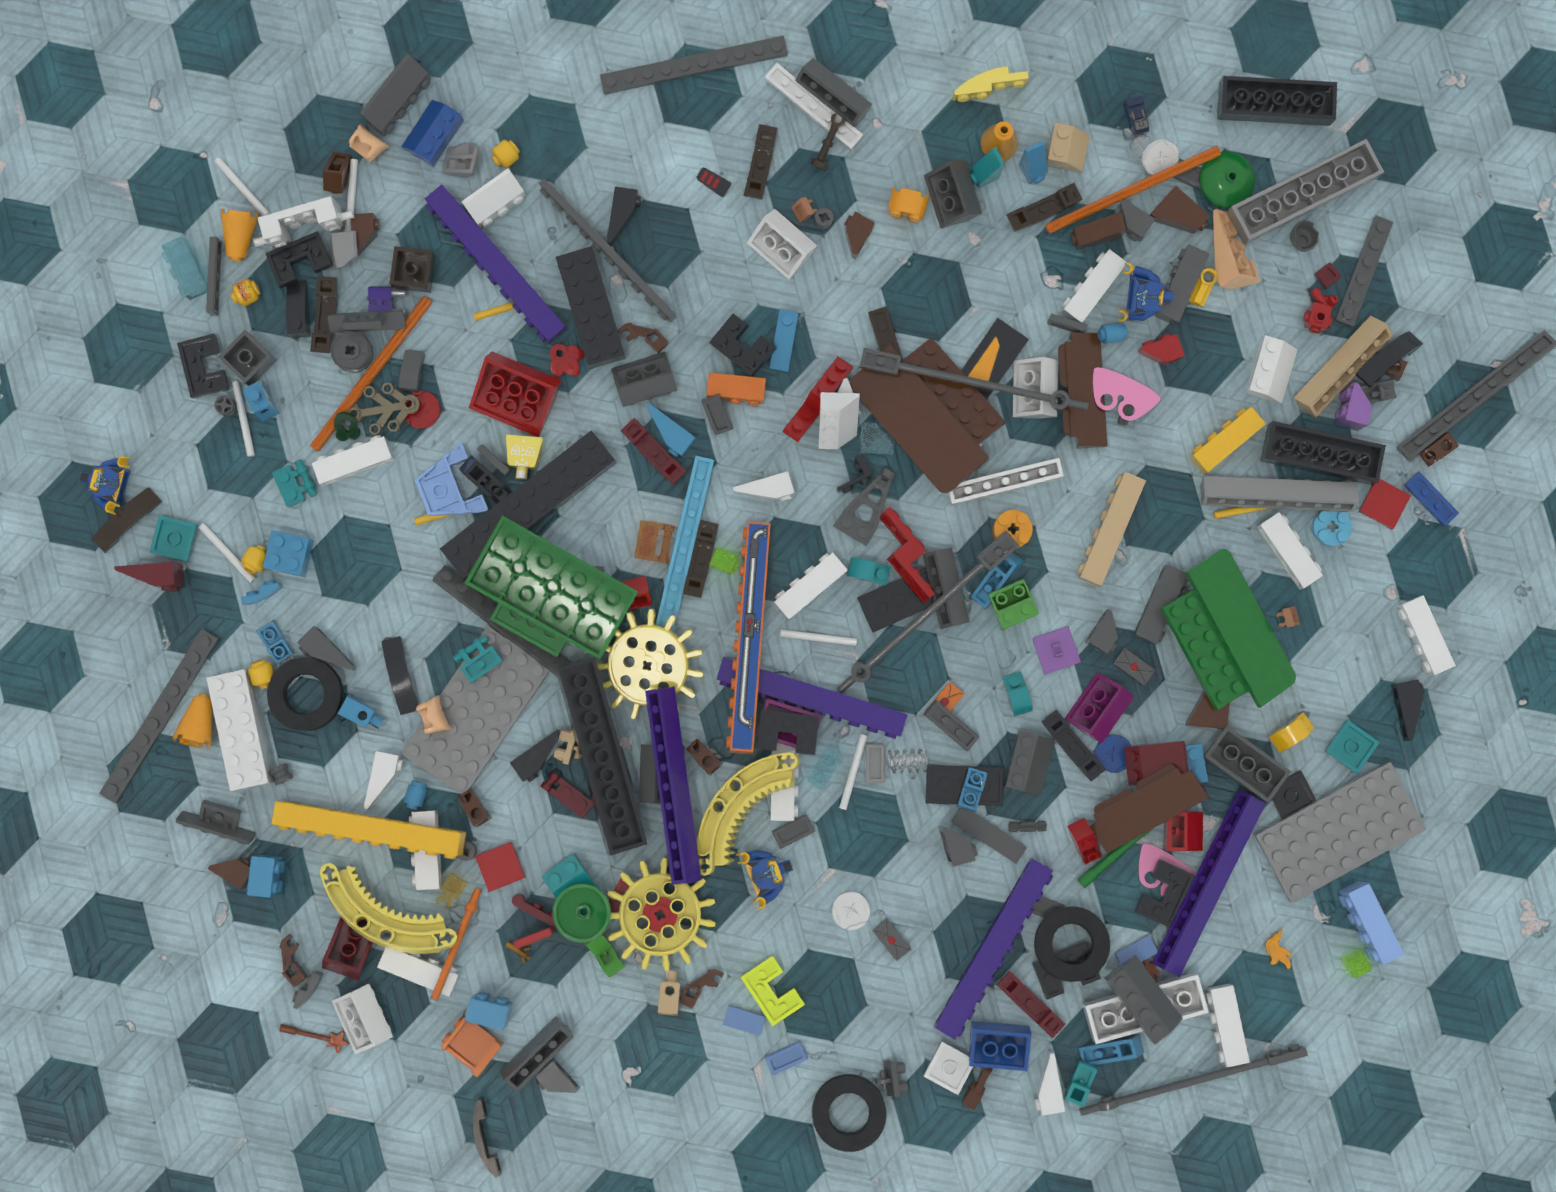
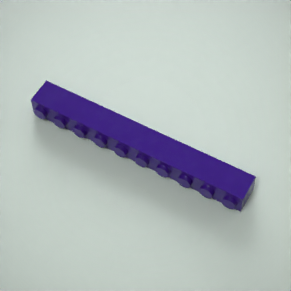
M442 184L425 198L427 202L425 207L432 215L436 213L440 217L438 222L444 229L448 227L452 231L451 237L457 243L460 241L465 246L462 249L469 257L473 255L477 260L475 262L477 267L481 271L486 270L489 274L487 278L494 286L496 284L500 286L501 290L499 292L506 300L510 298L514 302L512 307L518 314L522 312L526 316L524 321L530 328L534 326L539 331L536 334L543 342L547 341L551 344L567 330L566 326Z
M723 657L716 679L720 681L719 685L730 688L731 679L736 677V671L732 670L733 660ZM763 669L759 670L758 697L767 699L770 696L775 698L774 701L783 704L790 702L793 703V707L802 710L806 707L812 709V713L821 716L823 713L830 715L829 719L841 722V719L848 720V725L858 728L859 725L867 726V731L878 733V730L886 732V737L896 739V736L901 737L908 714Z
M675 687L647 690L645 694L672 885L687 884L702 879Z
M1238 790L1152 962L1153 964L1178 977L1181 976L1266 803Z
M1030 858L934 1024L936 1029L954 1040L957 1036L961 1037L966 1028L963 1025L967 1019L970 1020L975 1013L974 1006L977 1002L980 1003L985 995L983 992L985 987L992 984L996 968L1000 969L1005 960L1003 956L1006 952L1009 953L1014 945L1012 941L1016 935L1019 936L1024 928L1022 923L1025 918L1029 919L1034 911L1032 906L1035 901L1039 902L1044 893L1042 892L1044 885L1048 886L1051 882L1053 870Z

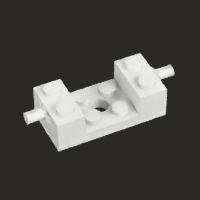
M331 196L258 217L263 237L253 239L256 247L270 244L277 249L292 242L288 228L296 229L301 227V224L307 222L309 224L318 222L328 232H338L346 226L344 220L354 218V213L352 210L342 213L340 204Z

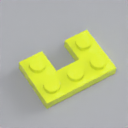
M773 955L740 977L772 1026L805 1005L795 988L779 998L773 992L768 982L783 973L782 968Z

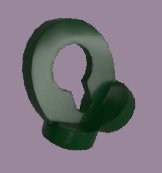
M340 412L335 416L334 428L337 431L336 438L338 440L346 441L348 438L355 440L360 436L361 430L358 428L356 418L351 413ZM341 420L350 421L349 430L345 429L339 422Z

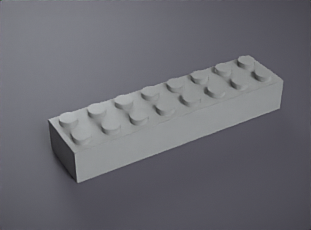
M1365 139L1231 206L1227 213L1242 242L1246 245L1379 178L1384 173V170L1368 140Z

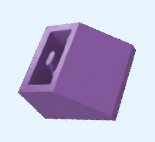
M1354 382L1341 391L1339 397L1341 405L1336 410L1335 419H1337V426L1358 431L1368 425L1372 405L1359 383Z

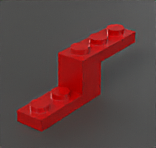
M838 356L812 388L804 404L782 432L796 442H799L820 415L821 392L835 393L843 380L851 372L853 366Z
M889 507L881 514L880 520L902 546L887 560L918 598L925 603L935 593L931 585L923 580L920 572L911 564L921 557L926 550L923 543L912 534L911 529L901 521L898 513Z

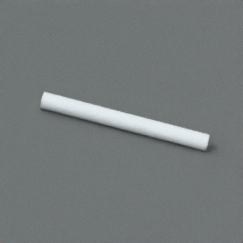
M218 157L214 161L215 164L262 216L270 214L226 163Z
M350 159L346 212L352 210L353 213L358 168L357 159ZM348 219L345 224V232L351 231V219Z
M236 381L232 382L247 457L255 456L240 382Z
M205 523L199 526L204 535L250 583L256 580L253 574L242 568L241 561Z
M781 629L780 637L851 646H856L857 638Z
M863 734L859 736L839 806L840 809L847 810L867 736Z

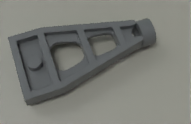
M883 467L879 476L843 510L834 527L867 546L877 529L890 484L896 474ZM882 477L886 478L888 481H883ZM874 488L882 492L877 504L870 502L866 498ZM863 504L870 506L873 510L868 523H864L854 516V512Z

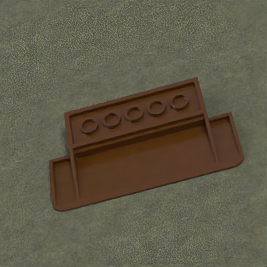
M932 337L905 359L901 357L900 362L965 376ZM891 344L882 351L899 355ZM861 369L850 380L851 389L854 393H859L860 401L941 493H949L989 460V456L979 445L1006 423L977 388L972 385L898 370V374L895 376Z

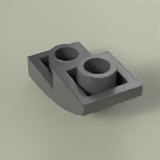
M405 350L400 371L399 390L418 392L422 379L421 369L425 359L424 351Z
M315 971L312 975L309 974L306 981L308 988L302 987L294 993L292 999L294 1009L300 1008L311 998L324 973Z

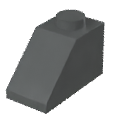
M1123 199L1118 208L1119 212L1122 213L1126 227L1125 233L1132 241L1141 242L1155 221V218Z
M1110 609L1104 612L1086 640L1087 644L1104 655L1108 654V652L1112 653L1118 644L1115 642L1118 636Z
M555 1058L535 1076L537 1085L542 1090L546 1089L548 1092L576 1093L580 1089V1086Z

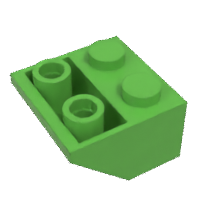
M1024 579L988 594L1001 630L1039 614Z

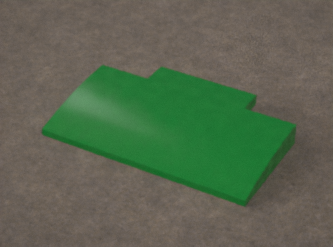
M504 516L498 522L464 583L498 602L490 620L556 657L559 656L565 643L568 641L592 656L601 659L638 591Z

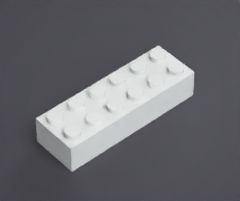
M243 669L207 677L230 791L273 783L272 775L269 773L271 768L255 692L247 670Z
M1192 972L1180 977L1157 982L1158 986L1182 1016V1020L1209 1013L1198 974ZM1116 994L1082 1003L1092 1041L1095 1044L1143 1031Z

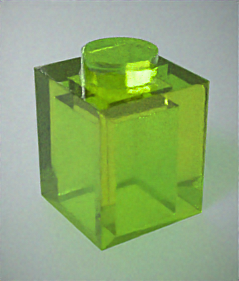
M717 547L709 566L731 575L732 572L736 573L740 562L737 561L738 556Z
M1356 950L1341 958L1349 976L1355 979L1373 970L1362 951Z

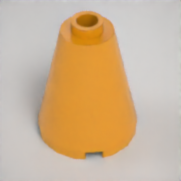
M1003 121L988 127L981 137L982 152L986 155L996 147L1003 161L1010 159L1018 148V137L1012 125Z
M220 209L226 256H230V260L241 261L242 258H246L258 222L259 213H255V217H252L251 212L228 210V213H225V209Z
M199 694L193 697L173 734L172 739L174 741L178 738L180 739L179 743L196 748L207 745L206 749L211 748L213 707L209 695Z

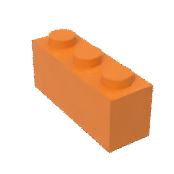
M709 372L706 396L710 397L720 393L722 400H729L731 404L748 402L750 406H759L764 404L766 378Z

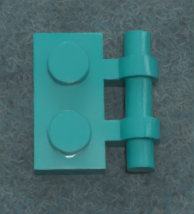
M302 459L295 462L297 467L295 471L292 470L290 465H287L272 472L287 508L305 501L306 499L303 495L305 492H308L310 497L317 495L314 481H311L307 473L309 470L307 466H304ZM301 476L304 485L301 487L296 479Z
M486 635L479 639H474L472 644L465 649L461 648L458 650L459 653L453 656L457 663L462 659L466 662L460 669L471 684L504 662L492 645L487 649L484 648L483 645L489 641ZM478 649L480 654L471 659L469 655Z

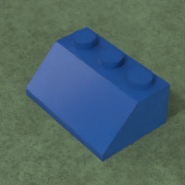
M431 100L401 147L434 167L464 119L460 113L446 104Z
M971 1021L969 1066L1028 1071L1032 1035L1030 1026Z

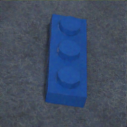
M1417 472L1404 484L1406 489L1443 527L1459 514L1420 472Z

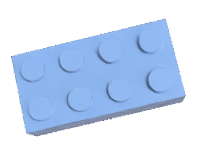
M1358 881L1338 891L1340 894L1338 897L1343 907L1347 908L1349 912L1347 917L1352 925L1355 924L1358 930L1356 935L1359 941L1364 943L1366 947L1364 951L1369 960L1384 965L1404 955L1369 883Z

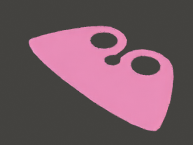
M1097 367L1094 369L1093 392L1097 406L1103 410H1111L1118 402L1117 397L1122 395L1124 400L1118 406V413L1124 420L1132 421L1150 411L1161 399L1153 390L1127 376L1105 368ZM1109 394L1112 396L1113 401L1111 405L1104 406L1101 403L1102 395ZM1126 404L1134 407L1135 412L1133 415H1124L1123 407Z
M1147 843L1142 845L1139 858V879L1145 887L1155 888L1161 883L1158 879L1153 884L1145 881V874L1153 872L1158 859L1196 876L1192 869L1169 853ZM1163 883L1160 889L1162 897L1168 886L1166 883Z

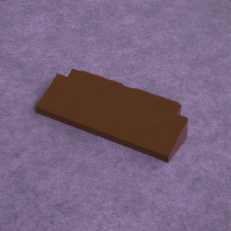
M1072 332L1069 335V340H1072V342H1064V344L1058 347L1060 384L1062 387H1067L1066 393L1069 399L1087 402L1089 405L1087 410L1069 406L1062 410L1063 432L1065 435H1070V438L1078 437L1076 449L1107 447L1105 410L1097 406L1093 392L1094 369L1097 367L1102 368L1101 340L1098 338V333ZM1102 395L1100 400L1101 403L1105 406L1104 395Z
M1168 765L1137 783V791L1133 792L1131 789H1125L1096 805L1093 816L1097 822L1090 825V828L1105 851L1110 853L1208 799L1209 796L1194 770L1182 774L1180 768Z

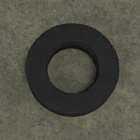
M308 657L295 658L282 664L272 675L267 689V701L274 717L284 726L299 731L316 730L329 724L337 716L344 698L342 681L337 672L329 664ZM308 674L316 677L324 687L325 696L323 703L317 710L309 714H302L291 708L287 701V690L293 679L300 675Z
M1068 906L1053 911L1042 920L1035 934L1034 949L1040 965L1048 974L1062 981L1078 982L1094 976L1103 968L1110 952V938L1106 926L1096 914L1085 908ZM1063 925H1079L1087 931L1091 938V952L1086 960L1079 964L1064 963L1054 953L1052 945L1053 936Z
M843 1074L833 1077L825 1082L815 1095L812 1105L813 1124L819 1137L830 1147L844 1152L863 1150L872 1145L884 1129L886 1106L883 1096L871 1081L862 1076ZM853 1093L859 1095L866 1101L869 1107L867 1122L861 1129L855 1132L838 1130L829 1118L831 1103L842 1094Z

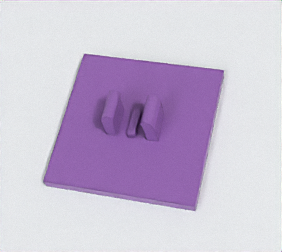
M1069 626L1032 638L1044 675L1081 663Z

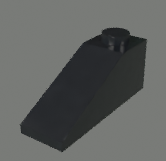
M615 186L607 243L611 247L635 215L637 207L641 205V196H639L637 189Z
M300 280L287 286L286 327L287 335L291 338L311 337L306 280Z
M472 455L459 468L463 475L496 504L512 493L508 487Z
M1419 679L1391 685L1403 741H1411L1414 738L1423 701L1422 694H1424V688L1422 683H1419Z
M559 729L510 762L523 782L526 780L531 782L539 776L537 773L541 771L561 732Z

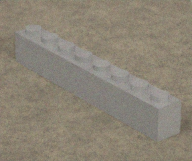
M1208 475L1203 477L1200 485L1201 505L1354 512L1359 504L1357 483L1349 481L1331 482L1330 480L1263 479Z

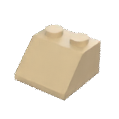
M1055 123L1052 128L1046 158L1047 166L1083 172L1090 135L1074 126Z

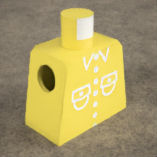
M506 434L508 466L516 468V479L527 480L528 469L537 470L544 445L542 437Z

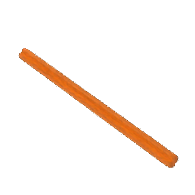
M1218 146L1212 147L1045 225L1047 232L1051 234L1123 199H1127L1221 155Z
M425 296L421 298L405 319V329H398L324 425L310 444L314 450L320 451L336 430L334 428L335 416L340 412H348L364 393L365 387L372 383L432 304L429 298Z

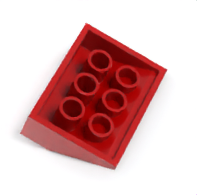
M491 351L484 358L469 408L539 437L556 399L562 380Z

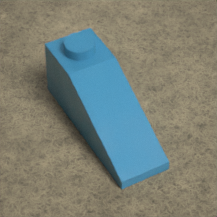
M1043 141L1026 148L1019 162V166L1028 184L1042 182L1048 172Z
M779 310L774 346L777 349L773 352L770 369L789 371L798 312Z
M648 404L647 408L666 446L669 448L668 452L676 458L678 455L683 458L696 441V438L654 406Z
M1012 552L991 572L987 573L971 595V598L986 609L991 603L988 594L1004 588L1018 571L1024 560Z
M1140 1033L1078 1048L1081 1060L1090 1065L1134 1059L1145 1052Z

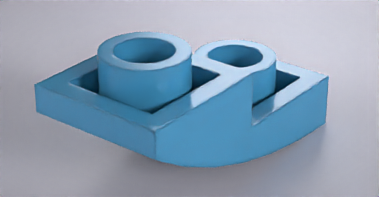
M276 580L265 581L264 585L259 586L260 594H258V591L247 592L246 596L241 597V602L247 606L266 600L282 589V584L276 583Z
M274 620L256 630L276 664L293 655L290 646Z
M968 768L957 807L973 812L977 811L988 773Z

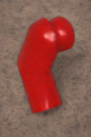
M1318 287L1310 292L1316 303L1335 307L1339 301L1336 295L1324 296Z

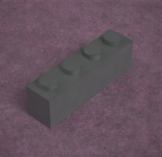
M812 58L801 68L795 79L797 83L840 117H844L853 127L866 116L872 106V103L815 58Z
M1190 244L1185 249H1181L1177 258L1180 260L1178 266L1174 265L1170 276H1172L1171 282H1167L1164 290L1173 291V301L1163 302L1162 310L1157 311L1155 317L1175 326L1179 323L1210 253Z
M952 548L923 554L929 583L935 593L933 595L934 602L959 581ZM962 588L936 610L940 629L970 622Z
M1167 564L1163 566L1133 636L1153 645L1163 640L1165 635L1163 629L1168 623L1160 608L1178 598L1181 589H1185L1188 583L1185 572Z
M556 1016L500 1071L503 1080L518 1092L574 1037L570 1029Z

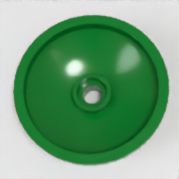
M1224 151L1218 157L1203 164L1199 174V184L1203 195L1210 203L1220 208H1231V206L1251 196L1255 186V174L1252 166L1243 156L1234 152ZM1229 174L1233 175V180L1229 178Z
M584 883L571 885L564 889L555 900L553 906L555 926L564 937L571 941L580 943L593 941L605 932L610 923L611 906L609 900L600 889L593 885ZM582 908L587 909V915L581 913Z

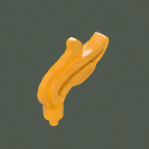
M1279 930L1278 933H1275L1272 938L1266 941L1265 948L1271 957L1270 964L1275 965L1279 960L1285 964L1287 969H1290L1291 964L1288 957H1291V954L1287 949L1279 946L1280 935L1283 932Z

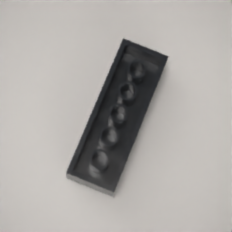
M1223 76L1219 82L1217 120L1331 126L1336 120L1337 82Z
M590 246L557 256L556 261L589 369L626 359L593 247Z
M1272 421L1267 425L1260 461L1374 485L1379 483L1386 445Z

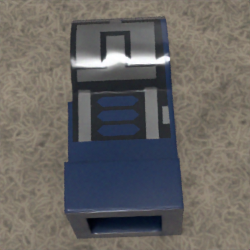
M1143 96L1126 99L1123 107L1132 134L1138 135L1149 132Z

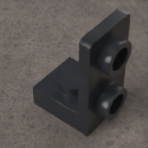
M863 454L856 456V462L854 463L857 472L863 475L837 487L838 493L843 492L845 494L853 490L854 485L858 483L863 485L870 481L873 473Z

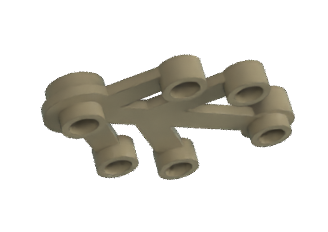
M384 383L382 386L383 393L392 395L400 401L398 403H391L377 393L374 387L367 386L364 389V395L374 399L382 406L365 409L352 407L348 412L352 414L354 411H357V416L355 417L357 423L361 422L364 417L382 414L376 424L374 423L369 427L370 433L378 436L382 433V428L393 412L401 410L396 419L389 421L387 425L390 431L398 432L407 415L418 411L420 406L418 398L414 395L404 396L395 389L393 384ZM390 385L391 390L386 392V387ZM369 389L373 390L371 395H368ZM408 401H412L411 407H407ZM393 423H396L397 427L393 430L391 426ZM377 426L378 432L374 433L373 429Z

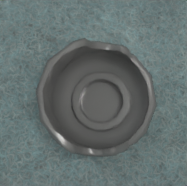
M1304 220L1296 224L1291 230L1290 241L1296 250L1307 252L1314 249L1317 245L1319 232L1314 229L1313 222Z

